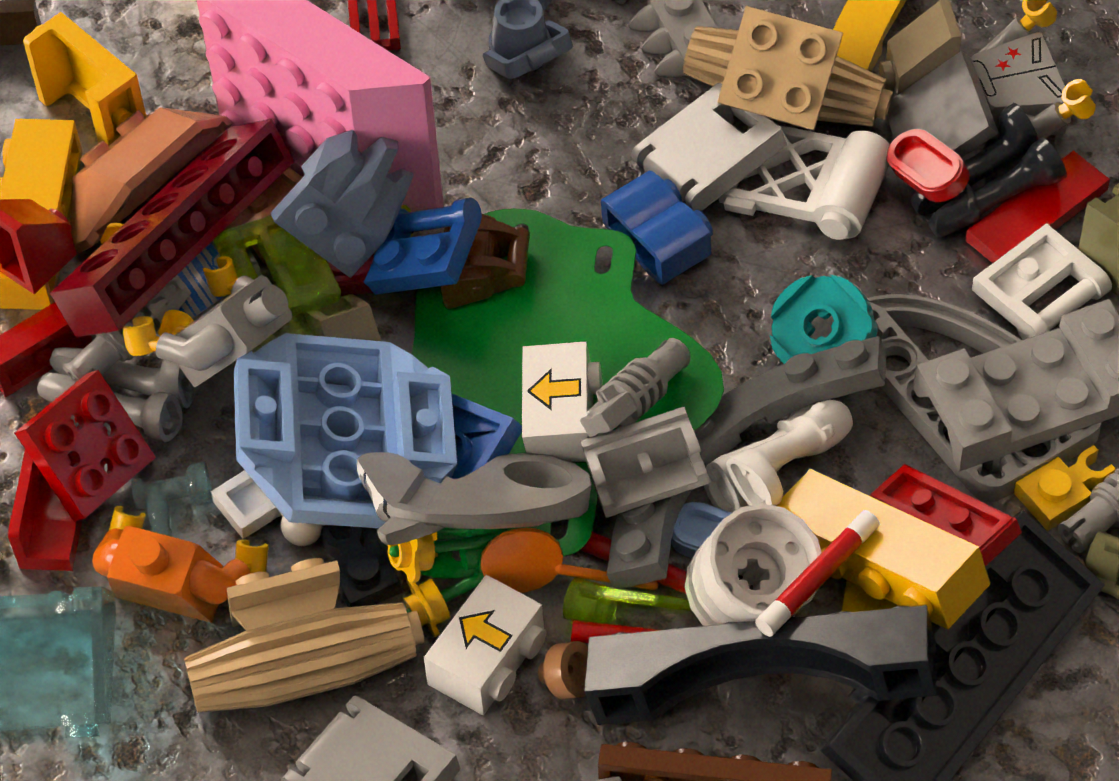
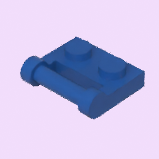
M474 198L457 199L453 202L452 206L414 212H408L400 208L387 238L375 252L364 283L375 295L457 284L481 223L482 214L478 202ZM451 227L449 232L410 237L412 232Z

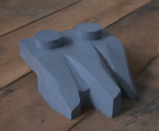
M354 130L326 138L301 166L305 174L304 177L271 212L274 222L351 278L387 238L413 179V173L404 169H399L391 174L388 173L398 152V141L380 137L361 153L358 151V139Z

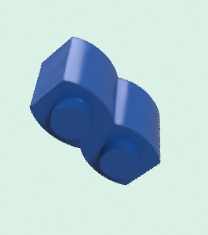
M649 170L601 199L602 222L609 230L627 234L633 240L636 248V260L658 283L665 284L711 255L713 229L709 220L700 210L693 211L682 202L681 194L671 180H663L656 173Z

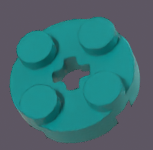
M811 275L794 281L779 295L772 308L770 318L773 319V336L770 335V340L775 354L785 364L790 358L798 354H814L841 346L848 341H862L877 337L878 326L867 297L855 285L840 276L830 275L831 277L820 276L815 278ZM832 315L834 320L831 325L832 332L826 338L820 336L816 340L812 339L811 335L816 330L812 321L817 316L826 320Z

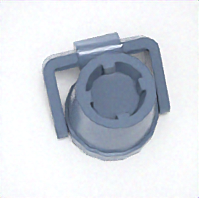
M499 0L494 8L493 26L489 35V51L483 53V58L490 69L508 79H513L527 72L537 70L543 64L572 49L573 44L568 29L551 20L545 21L543 8L538 0Z

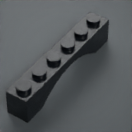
M927 605L912 607L896 606L891 609L859 612L841 611L827 615L790 617L771 637L763 634L757 628L755 621L742 623L727 622L721 625L689 628L673 627L667 630L636 633L619 632L612 635L589 637L585 694L597 725L652 721L675 704L704 689L734 679L763 674H803L828 678L857 688L878 701L936 696V641Z

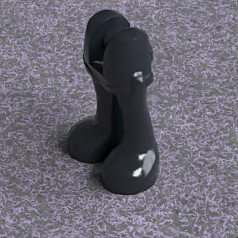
M1013 103L1000 113L999 137L987 148L964 161L969 170V181L960 194L944 202L930 201L917 191L911 197L912 206L919 215L925 216L934 213L929 220V228L936 237L947 236L979 222L982 214L1000 202L1035 186L1054 185L1067 177L1066 168L1057 151L1047 139L1043 137L1038 139L1033 124L1018 104ZM1023 158L1020 163L1005 174L975 191L972 190L971 186Z

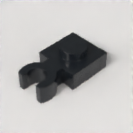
M328 526L322 528L324 548L331 557L335 558L328 562L338 561L340 593L348 607L375 605L402 593L400 580L378 540L364 546L362 527L349 526L351 535L346 539H336L333 537Z

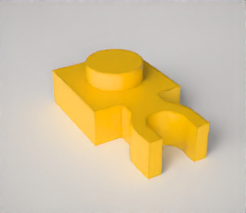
M1094 445L1080 453L1077 462L1070 467L1059 457H1056L1016 482L1014 495L1047 531L1069 519L1090 502L1091 491L1089 489H1093L1097 484L1102 483L1108 475L1115 472L1116 468L1112 464L1101 471H1094L1088 468L1097 460L1099 450Z

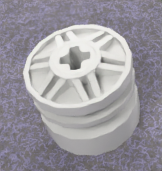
M763 503L740 507L719 523L712 534L698 548L687 567L685 590L692 612L703 626L721 625L727 622L742 623L755 621L822 553L818 538L803 519L783 507ZM738 576H743V580H739ZM749 585H753L754 589L751 590ZM815 593L791 617H795L812 600Z

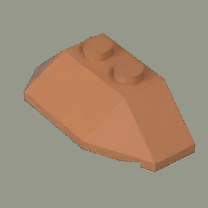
M161 107L144 116L138 110L116 128L121 136L108 146L103 140L82 156L80 160L84 163L85 167L72 177L70 224L72 226L71 235L76 253H81L93 247L101 240L109 224L120 223L229 128L232 122L227 116Z

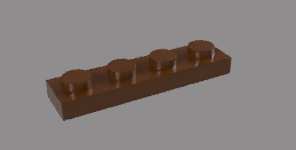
M621 742L616 745L601 744L598 760L599 780L619 776L622 781H831L832 769L819 768L817 765L807 761H793L788 764L762 762L757 757L744 754L726 758L704 755L700 751L690 748H680L673 752L647 749L645 746L635 742Z

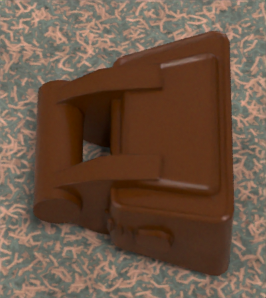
M482 214L481 223L457 284L440 286L445 308L453 309L490 298L494 293L503 292L511 287L523 286L526 280L530 240L529 230L523 227L514 228L503 222L496 221L492 216ZM451 227L444 228V232H449ZM507 256V261L501 258Z

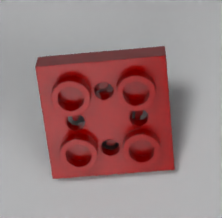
M99 370L85 374L14 432L73 521L85 519L156 458ZM104 423H107L110 426V435H108L107 433L108 429L105 426H103ZM106 463L108 467L107 472L104 470V466Z

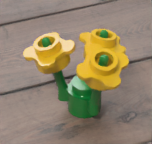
M505 528L442 529L408 542L388 545L390 563L397 571L406 573L407 582L412 593L403 598L407 608L406 611L407 613L417 611L421 626L427 624L434 637L440 635L436 625L451 618L446 602L476 588L484 578L480 566L482 551L492 539L506 532ZM459 550L464 569H474L476 574L442 591H439L432 579L419 585L416 583L420 579L421 571L430 570L434 564V559L441 552Z

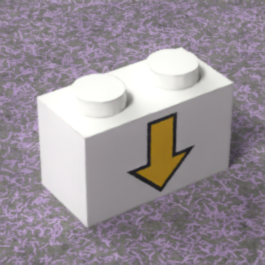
M586 342L523 346L522 439L527 454L548 455L568 462L586 461L580 441L590 437L582 426L580 419L593 407V394H596L602 387L600 362H591Z
M486 574L424 656L427 684L484 716L495 700L500 702L508 695L515 682L516 670L524 659H532L540 651L547 633L544 629L542 604Z

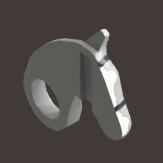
M371 452L363 454L357 459V472L361 483L372 499L377 516L386 522L377 530L381 542L387 545L408 542L444 528L501 529L535 527L541 524L580 517L588 510L591 491L590 474L572 462L548 455L517 453L497 456L484 466L459 479L445 476L442 483L425 478L422 469L414 466L409 460L398 454Z

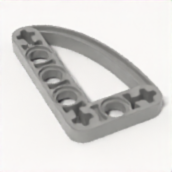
M903 294L879 295L867 298L871 304L874 319L877 322V336H880L884 345L886 357L898 355L904 357L910 364L909 367L902 371L886 369L885 385L880 386L881 389L965 487L977 498L985 501H997L1014 493L1015 484L1018 480L1056 457H1059L1065 463L1096 443L1102 422L1062 436L1061 442L1059 437L1043 442L1049 450L1045 456L1039 458L1030 457L1020 450L959 472L954 463L951 444L944 436L947 428L935 407H921L912 399V396L916 394L913 389L916 365L929 360L899 326L916 327L937 332L969 345L982 353L1021 341V339L972 312L942 301ZM982 465L990 473L999 470L1001 472L1000 478L996 479L991 474L982 477Z

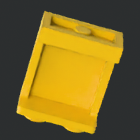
M62 12L44 24L37 26L23 39L39 100L45 106H50L65 94H72L90 110L98 143L104 140L108 146L121 136L116 128L136 111L140 110L144 116L146 115L137 74Z

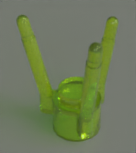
M575 577L567 589L562 615L564 619L570 621L580 620L611 624L616 613L618 601L675 610H692L689 601L684 598L610 588L603 584Z

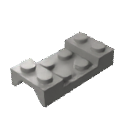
M1110 299L1061 315L1059 328L970 358L964 348L916 365L913 389L917 397L930 398L946 426L954 463L959 472L1119 416V314Z

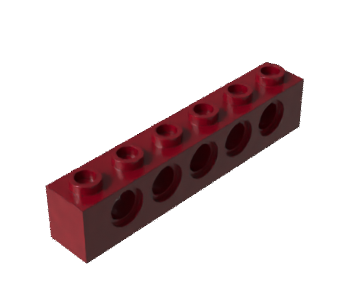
M272 119L229 127L50 292L75 337L119 331L295 162Z

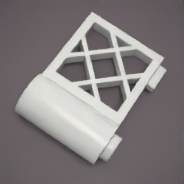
M778 125L782 128L787 145L744 178L746 179L759 173L766 185L752 191L737 189V183L719 197V203H724L726 211L753 216L755 211L758 210L812 221L817 224L826 236L832 239L853 238L861 232L888 170L889 164L886 157L890 144L880 135L870 131H855L847 138ZM812 150L829 152L825 160L808 167L805 166L799 157ZM791 160L797 172L774 181L767 169ZM804 183L811 190L807 202L786 199L783 195V192Z

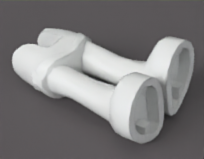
M836 400L817 402L794 411L788 419L779 421L777 424L778 430L770 437L716 458L706 466L710 484L704 485L707 496L713 506L733 513L740 507L760 503L773 506L778 505L782 500L783 488L777 471L795 458L821 454L844 439L853 426L850 410L845 404Z

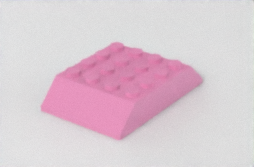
M197 0L200 14L199 23L203 30L207 50L206 57L209 61L213 80L212 89L216 95L219 115L227 116L232 122L230 127L272 119L295 161L290 168L302 177L305 174L301 166L326 138L354 130L358 139V151L361 153L380 137L398 141V152L388 173L391 174L399 169L413 173V179L401 208L408 212L444 207L431 79L428 75L308 0Z

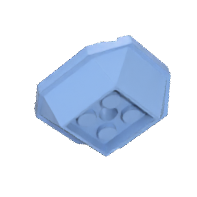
M285 333L266 343L253 353L251 351L237 358L234 369L236 460L288 522L380 528L386 522L377 516L372 499L362 485L357 472V459L366 453L387 452L398 454L409 460L414 466L422 469L425 478L437 483H442L445 476L450 478L453 476L457 466L450 376L433 366L427 368L412 354L393 343Z

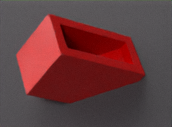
M0 199V272L31 293L36 294L77 255L71 235L72 226L68 219L54 208L47 210L32 199Z

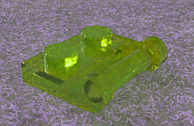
M272 215L224 230L214 239L219 255L232 258L238 278L247 276L253 280L258 275L245 248L257 244L277 287L285 293L288 299V308L292 312V316L339 301L341 290L327 261L276 224Z

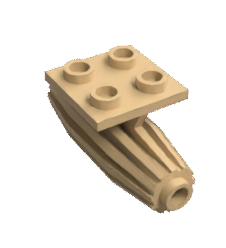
M749 6L745 7L739 30L704 26L695 27L687 47L683 65V73L711 87L717 83L722 84L717 101L718 104L813 131L817 121L873 127L876 118L886 119L893 96V91L885 89L886 78L837 56L843 32Z
M312 558L294 564L291 567L292 572L272 577L269 576L268 572H255L242 576L236 580V586L227 588V596L233 627L241 625L246 631L184 658L197 712L266 707L358 683L416 657L415 645L424 643V635L417 611L407 613L404 603L335 608L336 602L340 600V569L337 560L324 563L322 558Z

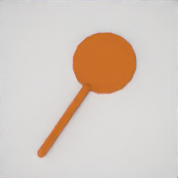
M517 528L503 532L492 539L482 551L480 566L483 575L487 574L520 593L542 588L551 582L557 574L611 583L607 576V571L562 564L563 553L559 542L551 534L536 528ZM652 581L631 587L656 590L659 583Z

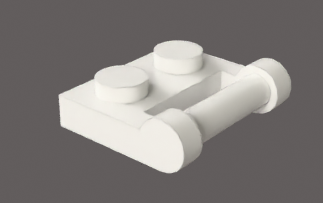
M1047 223L973 278L972 291L1015 326L1022 340L1050 331L1060 323L1061 315L1077 310L1090 299H1100L1112 289V283L1107 273ZM1070 274L1079 281L1038 314L1028 307Z

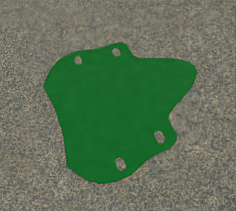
M511 208L485 213V215L494 217L496 221L503 222L514 228L519 224H525L529 228L530 240L525 284L521 287H511L503 292L494 293L490 298L453 309L445 308L440 286L416 289L415 333L411 354L427 368L433 366L449 375L452 394L510 416L520 425H522L523 346L586 342L591 362H600L603 386L635 358H647L660 347L664 340L669 338L680 340L690 352L691 361L689 365L668 381L665 396L657 401L636 422L685 407L689 421L695 431L717 409L724 393L722 371L712 355L685 332L647 310L634 300L631 292L636 248L633 240L622 232L571 226L549 215L531 209ZM603 246L611 247L613 254L610 269L606 273L599 274L594 268L597 251ZM507 256L502 257L501 259L507 261ZM593 394L594 406L598 402V397L596 394ZM522 432L508 455L526 453ZM587 461L572 462L590 474ZM591 475L588 510L580 517L569 519L566 535L561 539H556L560 544L563 557L577 553L591 537L598 499ZM552 522L535 527L518 528H536L550 534ZM505 528L506 531L513 530V529H517V528ZM453 551L438 553L432 568L427 571H421V575L442 579L468 578L476 574L474 569L465 570L462 562L455 560L452 555Z

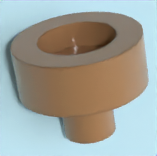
M580 641L558 643L553 645L546 653L544 662L538 667V678L541 683L547 685L555 697L559 699L586 697L585 679L588 646Z

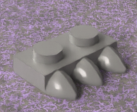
M647 0V6L639 10L629 23V28L636 31H654L646 39L641 49L643 52L651 54H667L655 69L656 75L664 77L687 76L683 73V65L687 47L695 27L718 28L702 0Z

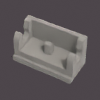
M685 407L580 441L606 518L710 484L707 470L699 453L701 449Z

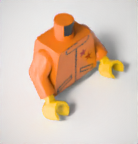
M116 506L113 511L109 531L97 546L92 560L96 572L107 577L116 598L212 623L218 605L228 600V587L236 586V580L242 576L267 571L269 544L250 546L249 540H238L236 542L235 559L223 566L196 543L142 529L146 516L145 513L141 512L139 516H132L123 513V506Z

